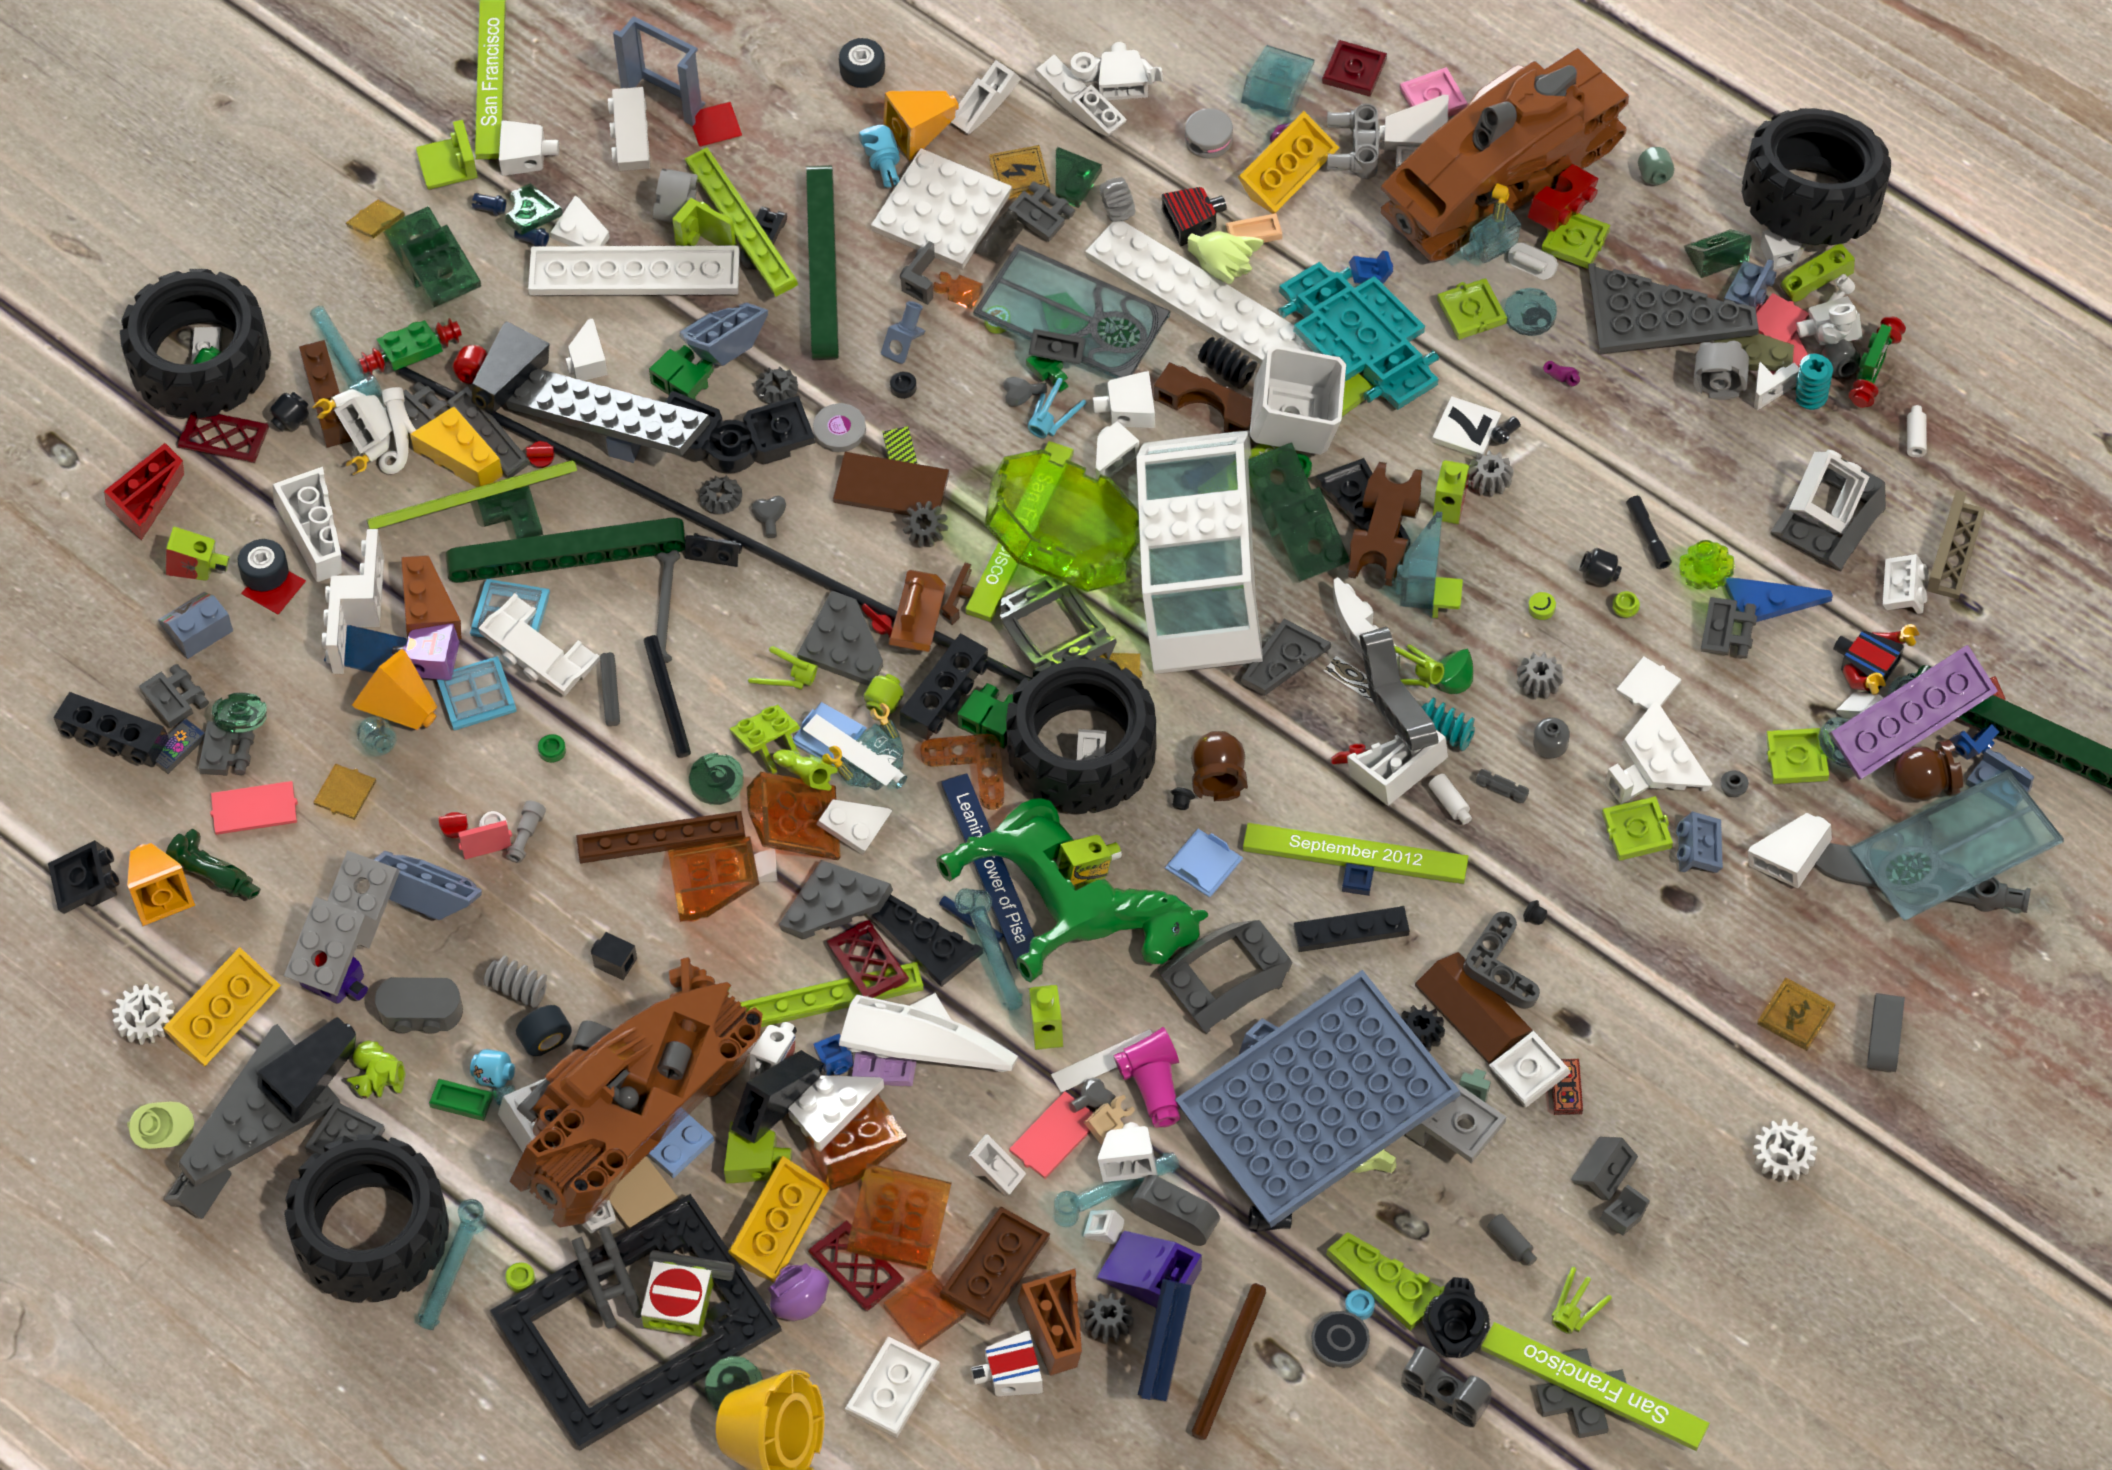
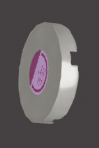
M843 403L831 404L821 409L815 416L813 422L815 439L823 448L827 447L833 452L849 451L857 447L866 434L865 417L859 409L852 405Z

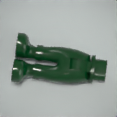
M190 829L185 836L179 833L169 843L166 850L167 855L184 867V870L210 880L218 889L225 890L234 896L242 895L249 900L257 897L261 889L252 883L253 878L247 876L240 868L212 857L204 850L200 851L198 847L201 835L197 830Z

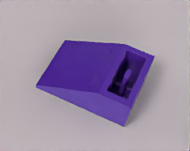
M1124 1231L1098 1274L1097 1279L1157 1308L1163 1279L1193 1285L1202 1270V1255L1176 1242Z

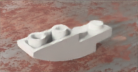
M1055 55L1036 69L1035 75L1052 90L1051 97L1079 121L1093 130L1108 137L1126 122L1127 119L1092 85L1087 87L1079 78L1074 76L1071 70Z
M1337 577L1334 579L1333 584L1336 615L1347 640L1363 659L1360 634L1379 629L1376 625H1373V609L1366 601L1362 602L1356 596L1354 589L1349 584H1344ZM1396 653V659L1399 670L1401 655Z

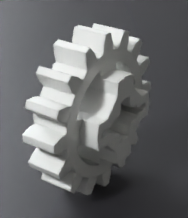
M145 984L143 990H139L135 985L133 986V993L130 994L124 991L125 999L116 1000L118 1008L112 1010L115 1018L113 1021L115 1027L118 1028L120 1036L127 1035L129 1042L132 1043L135 1038H138L140 1045H143L145 1039L149 1038L154 1043L156 1035L162 1038L165 1037L163 1027L175 1015V1007L168 993H161L159 986L150 990L148 984Z
M1784 1119L1781 1126L1772 1121L1770 1130L1763 1126L1761 1135H1756V1145H1754L1753 1154L1758 1156H1756L1755 1163L1756 1165L1763 1164V1174L1771 1171L1773 1180L1778 1175L1782 1176L1784 1182H1787L1790 1175L1795 1180H1799L1800 1172L1807 1175L1809 1166H1814V1156H1816L1817 1147L1813 1146L1815 1138L1814 1136L1806 1137L1807 1128L1797 1129L1798 1122L1796 1121L1792 1126H1788L1787 1121ZM1772 1140L1773 1143L1769 1145V1149H1766V1145ZM1804 1152L1803 1158L1798 1162L1797 1158Z

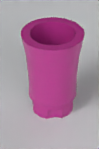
M1161 1027L1141 1041L1124 1048L1123 1052L1113 1055L1117 1068L1124 1080L1133 1077V1073L1138 1068L1150 1063L1161 1061L1169 1062L1171 1065L1179 1063L1174 1045L1164 1027Z
M1161 1061L1138 1068L1133 1073V1077L1144 1099L1148 1115L1152 1118L1153 1126L1165 1128L1176 1124L1180 1120V1114L1178 1111L1179 1105L1175 1100L1176 1094L1171 1064Z

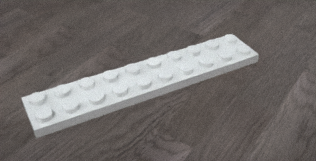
M1113 221L1085 251L1087 259L1216 338L1224 337L1226 344L1232 343L1234 349L1239 348L1242 354H1247L1250 359L1257 361L1260 365L1267 350L1274 345L1314 352L1293 332V324L1124 221Z

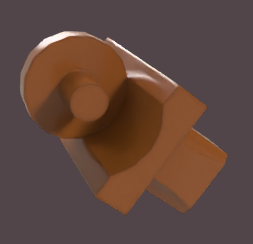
M689 957L681 959L680 967L669 970L670 983L675 988L682 986V991L672 993L670 998L693 989L715 985V979L707 976L705 969L693 966Z

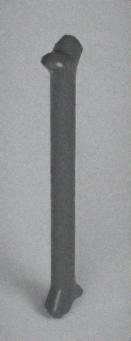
M677 550L657 554V558L663 563L656 636L658 637L666 663L672 661V657L666 652L673 569L675 562L680 559V554Z

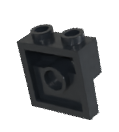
M94 840L48 863L57 908L60 912L65 914L86 903L96 906L117 895L116 886L120 882L117 874L111 870L110 863L114 862V856L108 847H104Z

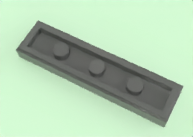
M468 386L446 403L450 408L455 407L500 458L502 471L508 478L515 476L531 464L529 459L488 411L471 403L472 391Z

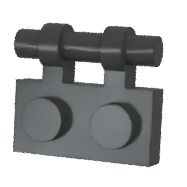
M1033 181L1028 190L1033 192L1034 195L1031 196L1023 191L1009 206L1008 214L1049 242L1065 224V219L1060 215L1064 214L1071 218L1076 210L1069 206L1067 200L1064 198L1059 199L1052 194L1050 188L1045 185L1041 186ZM1045 201L1053 207L1050 209L1041 202Z
M417 382L413 386V390L416 392L414 395L410 394L407 390L403 391L405 409L416 430L450 409L444 400L440 401L435 396V392L429 386H424L421 382ZM428 403L431 406V408L427 409L422 404Z
M1710 597L1701 652L1728 656L1730 645L1738 647L1737 657L1746 659L1748 651L1752 648L1753 644L1751 634L1752 628L1757 622V616L1755 615L1756 605L1747 603L1745 611L1738 612L1736 611V600ZM1734 622L1742 624L1740 636L1732 635Z
M178 664L170 668L171 677L167 678L161 671L139 685L140 692L170 728L193 714L190 706L191 703H196L201 709L209 704L202 688L196 686L191 681L192 676L187 670H182ZM183 687L186 692L181 695L176 688Z
M207 721L199 763L200 774L227 776L229 766L235 767L234 772L237 775H244L246 767L250 765L251 756L249 750L250 745L254 744L255 738L253 730L236 733L233 732L234 723ZM233 745H239L238 752L232 754Z

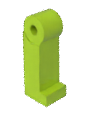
M1837 244L1795 269L1794 272L1783 279L1780 286L1792 301L1798 302L1809 293L1835 280L1840 275L1845 274L1848 277L1853 274L1855 258L1843 244Z

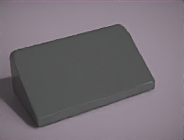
M1033 328L1028 355L1080 365L1087 339Z

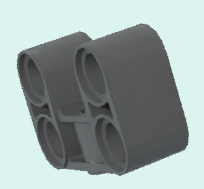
M1419 1346L1402 1371L1401 1385L1409 1394L1426 1401L1467 1427H1475L1490 1404L1492 1389L1489 1384L1473 1375L1469 1376L1464 1383L1440 1369V1358L1426 1347ZM1449 1390L1452 1392V1395L1443 1396L1439 1391Z

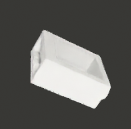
M1833 450L1814 452L1789 510L1831 534L1844 535L1869 476L1861 472L1862 468L1859 465L1843 461L1841 459L1842 455ZM1827 467L1846 478L1831 514L1811 503Z

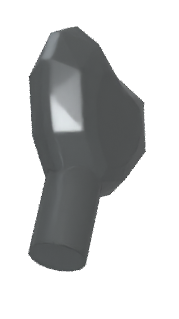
M1014 376L1007 378L1003 382L1004 389L1007 391L1005 396L1006 403L1011 406H1019L1025 403L1034 394L1047 393L1046 383L1030 384L1026 380Z
M773 496L769 500L757 499L752 504V512L755 517L765 523L767 538H775L777 536L776 521L781 518L786 508L785 499L781 496Z
M1093 1077L1086 1080L1081 1089V1097L1070 1102L1069 1108L1073 1113H1076L1087 1106L1099 1108L1103 1104L1108 1103L1111 1107V1102L1116 1096L1105 1088L1101 1079Z

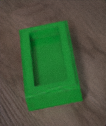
M438 1078L429 1105L430 1108L484 1121L493 1099V1093Z

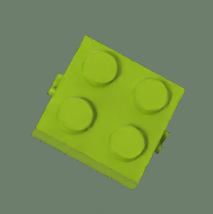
M1574 213L1565 226L1561 225L1554 232L1548 229V235L1542 244L1541 250L1554 257L1589 269L1588 264L1594 262L1597 254L1601 252L1602 246L1605 244L1604 241L1610 232V224Z
M1486 278L1469 284L1461 282L1456 285V288L1438 294L1437 301L1458 340L1507 324V316Z
M1822 728L1767 731L1768 751L1766 755H1768L1767 762L1770 763L1773 784L1828 781L1827 759H1829V754L1825 747Z
M1656 796L1602 810V816L1607 827L1606 832L1609 833V840L1612 841L1619 861L1672 849L1673 841L1667 828L1669 826L1668 818L1662 814Z

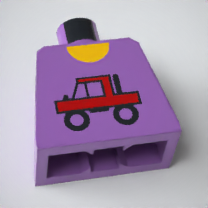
M454 624L412 630L409 633L407 646H393L392 656L403 649L407 652L421 678L451 680L460 643Z

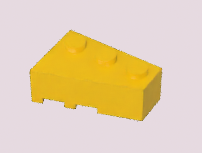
M455 407L450 408L410 434L415 453L429 457L440 467L442 465L452 470L454 475L475 487L493 483L503 476L500 458Z

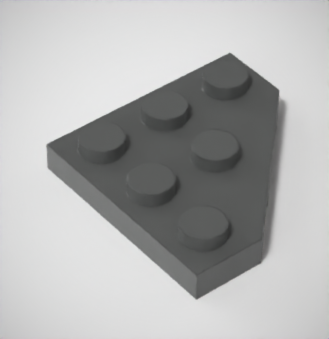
M831 591L798 651L797 658L817 665L818 668L869 686L872 679L879 675L883 667V659L857 600Z
M820 860L779 923L780 929L783 932L803 939L815 935V931L830 926L833 929L852 922L853 917L868 913V915L879 912L892 893L893 888L891 883Z

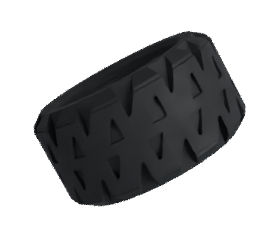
M1799 108V110L1795 111L1787 110L1774 115L1771 121H1764L1755 131L1754 138L1751 140L1742 179L1741 193L1745 205L1750 207V214L1761 225H1765L1771 232L1785 239L1810 245L1847 243L1851 238L1857 239L1867 233L1872 225L1877 222L1891 173V158L1883 140L1876 136L1871 128L1859 120L1839 112L1818 108ZM1805 169L1818 171L1833 176L1843 183L1826 184L1814 182L1799 177L1789 170Z
M189 269L190 272L186 273L174 271L159 277V282L155 284H147L134 296L136 303L134 305L128 304L121 319L123 329L119 332L122 351L136 391H141L142 398L155 409L159 410L163 406L167 414L182 418H188L191 413H196L197 418L216 416L223 409L228 408L230 411L244 403L249 392L254 394L265 379L266 370L269 369L271 350L263 314L256 297L246 285H241L239 280L223 272L215 275L209 269ZM200 322L215 323L235 333L231 343L222 353L202 363L191 365L176 364L157 355L161 343L168 335L189 324Z
M1085 655L1066 656L1062 658L1061 663L1049 661L1033 670V678L1025 677L1013 692V702L1008 704L1006 716L1009 765L1013 767L1014 777L1023 790L1026 792L1033 791L1034 799L1042 798L1049 800L1055 807L1058 805L1062 806L1063 812L1085 814L1091 808H1096V812H1101L1116 807L1122 798L1125 800L1130 799L1142 788L1144 780L1149 778L1155 764L1157 749L1155 705L1148 689H1144L1142 681L1129 669L1124 668L1121 670L1116 662L1095 656V660H1089ZM1074 709H1091L1102 712L1113 718L1125 732L1121 742L1112 751L1090 760H1072L1061 757L1044 746L1038 734L1043 726L1053 717Z
M366 1134L357 1135L358 1140L356 1141L341 1138L325 1145V1153H314L298 1169L300 1177L292 1179L285 1199L287 1209L284 1212L287 1231L302 1271L308 1273L311 1282L325 1293L336 1292L339 1299L362 1303L368 1297H371L373 1302L393 1299L398 1296L402 1288L405 1287L406 1292H409L426 1279L429 1269L434 1270L445 1251V1241H448L449 1237L447 1208L441 1185L433 1166L422 1153H416L411 1145L393 1137H390L389 1141H387L381 1135ZM367 1187L387 1188L400 1193L412 1203V1213L405 1228L397 1237L380 1247L369 1250L346 1249L334 1244L322 1234L324 1220L330 1209L338 1200L355 1190Z

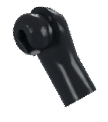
M1512 416L1501 425L1493 428L1491 432L1492 440L1499 444L1507 443L1510 438L1509 435L1521 427L1519 420Z

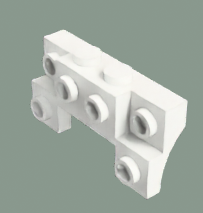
M514 593L499 610L489 615L479 627L480 634L502 650V657L513 666L517 663L521 666L528 678L535 682L538 679L543 684L547 683L563 696H566L580 678L584 679L600 660V656L583 646L579 640L564 655L563 650L527 624L536 614V608L529 606Z

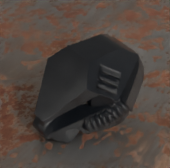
M1453 1277L1445 1285L1444 1292L1431 1299V1302L1425 1308L1422 1319L1432 1346L1438 1353L1450 1358L1460 1359L1472 1354L1490 1329V1315L1483 1301H1479L1476 1298L1474 1286L1468 1278Z

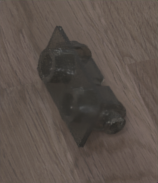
M1013 210L1004 212L975 250V253L998 263L1025 227V225L1017 222V213Z

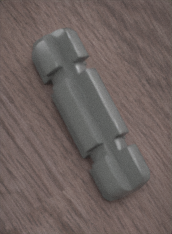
M1486 769L1479 771L1476 777L1477 784L1484 787L1488 785L1490 790L1510 798L1513 796V800L1524 803L1528 798L1529 789L1520 784L1516 786V782L1497 774L1493 776L1491 775L1492 772Z

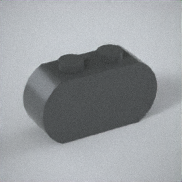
M391 977L385 980L376 991L375 1004L380 1021L390 1031L399 1033L424 1031L431 1034L438 1033L439 1031H449L459 1023L463 1015V1004L459 989L449 978Z
M1147 1175L1130 1200L1132 1209L1142 1219L1196 1246L1206 1244L1220 1221L1218 1211L1209 1202L1156 1175Z

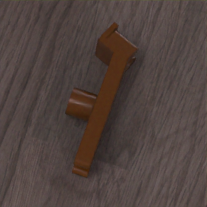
M966 562L959 573L946 604L942 607L944 611L942 615L950 621L951 625L960 619L959 609L956 608L960 597L963 596L970 599L974 591V587L966 585L972 569H970L972 564Z

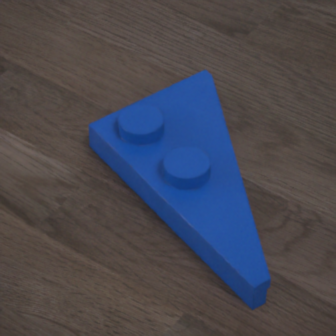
M1727 577L1724 580V585L1730 599L1737 601L1736 611L1744 612L1747 603L1756 605L1755 615L1757 616V622L1832 602L1833 598L1831 590L1733 577Z

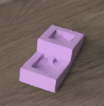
M856 1052L852 1076L883 1078L884 1085L913 1086L916 1060L895 1057L880 1058L871 1052Z

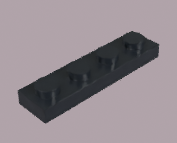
M1404 906L1295 922L1293 925L1298 952L1409 936L1410 933Z

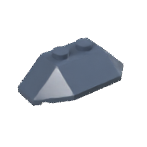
M749 303L740 304L739 308L722 309L709 313L680 331L679 336L701 359L712 362L716 366H724L753 347L768 316V310Z
M388 851L382 852L373 859L400 870L389 899L401 904L404 908L416 910L432 919L441 920L464 909L482 895V890L477 888L476 884L470 879L422 859L405 855H393L392 852Z

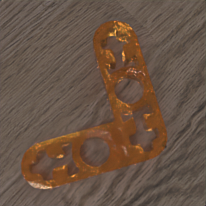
M980 734L932 738L922 743L920 756L922 762L927 766L938 767L977 763L981 805L988 810H995L1003 805L1005 795L1000 742L996 736ZM959 745L965 746L968 749L964 755H956L952 750ZM985 745H990L991 758H986ZM948 747V756H945L944 748ZM931 749H935L936 756H930ZM987 767H993L998 772L992 777H987L982 771ZM994 785L995 799H990L989 786Z

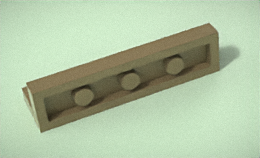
M1956 490L1931 571L1927 591L1959 600L1985 508L1964 503L1967 492ZM1966 512L1977 515V519L1966 525L1960 517L1961 513ZM1965 533L1970 542L1959 546L1954 537ZM1958 554L1964 563L1953 568L1948 558ZM1952 576L1957 584L1956 590L1940 586L1941 580Z

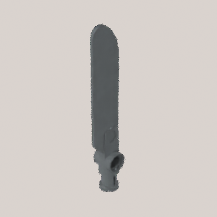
M1829 843L1814 865L1823 874L1838 881L1879 888L1851 852L1856 847ZM1871 850V862L1877 876L1880 865L1892 853ZM1918 859L1919 870L1924 869L1921 859ZM1905 862L1902 865L1907 866L1910 862ZM1931 862L1926 863V866L1932 868ZM1913 863L1912 869L1918 871V868ZM1945 863L1953 868L1966 871L1960 865ZM1888 866L1891 871L1894 869L1892 866ZM1939 870L1936 877L1928 885L1941 887L1944 895L1967 883L1962 877ZM1904 872L1901 880L1905 879L1908 872ZM1923 872V876L1926 878L1927 874ZM1886 873V878L1890 877L1892 874ZM1992 877L1948 900L1974 904L1978 910L1983 912H1989L1995 908L2011 907L2022 909V912L2027 913L2031 888H2026L2025 890L2009 888L2007 884L2000 883L1998 879ZM1898 881V886H1902L1901 881ZM1932 889L1906 892L1936 898L1939 896L1938 891ZM1983 892H1988L1990 895H1985Z

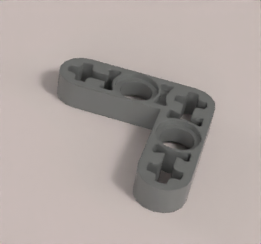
M1498 912L1493 916L1467 955L1463 964V970L1471 979L1518 1007L1528 1009L1535 1005L1540 995V989L1535 982L1497 960L1517 926V921L1512 914ZM1505 923L1507 926L1501 934L1496 933L1499 925ZM1490 940L1494 942L1497 949L1488 950L1484 947L1483 941ZM1481 956L1484 958L1481 966L1478 968L1474 967L1473 964ZM1498 974L1504 975L1509 983L1505 985L1499 984L1494 976ZM1515 983V984H1517V986L1515 987V989H1514V991H1513V990H1511V988H1512L1513 984ZM1527 991L1530 994L1527 997H1524L1522 993Z

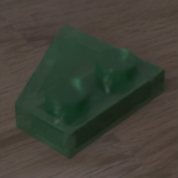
M1057 147L1055 195L1059 199L1064 198L1070 205L1079 208L1102 172V164Z

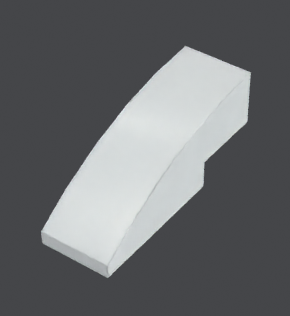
M995 60L982 80L977 78L961 100L959 109L955 113V119L951 123L967 134H970L1002 104L1021 78Z

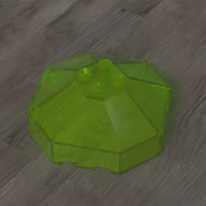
M1042 449L1005 456L990 481L985 526L1016 563L1033 569L1038 575L1050 576L1086 592L1124 584L1126 581L1127 563L1140 543V530H1138L1139 510L1114 481L1100 474L1098 479L1089 477L1084 474L1086 471L1085 467L1066 460L1063 465L1049 459L1052 453Z

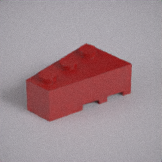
M164 443L104 490L106 506L141 541L183 478V460Z

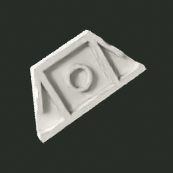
M1657 701L1654 702L1624 739L1622 746L1650 788L1664 789L1670 787L1675 790H1685L1686 786L1701 787V791L1710 790L1712 786L1711 781Z
M821 1075L788 1108L789 1117L796 1125L800 1126L802 1133L806 1137H811L814 1141V1147L821 1151L884 1088V1080L880 1077Z

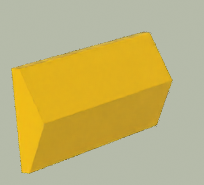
M1303 111L1238 176V179L1252 201L1275 214L1327 161L1328 153L1334 154L1340 147Z
M239 947L173 1016L163 1029L180 1050L205 1067L281 985Z
M782 1156L728 1253L748 1272L775 1283L780 1270L788 1265L830 1186Z

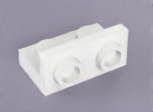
M1917 554L1885 560L1883 606L1886 610L1913 607L1917 614L1923 613L1924 603L1927 602L1925 580H1928V568L1926 564L1921 562Z

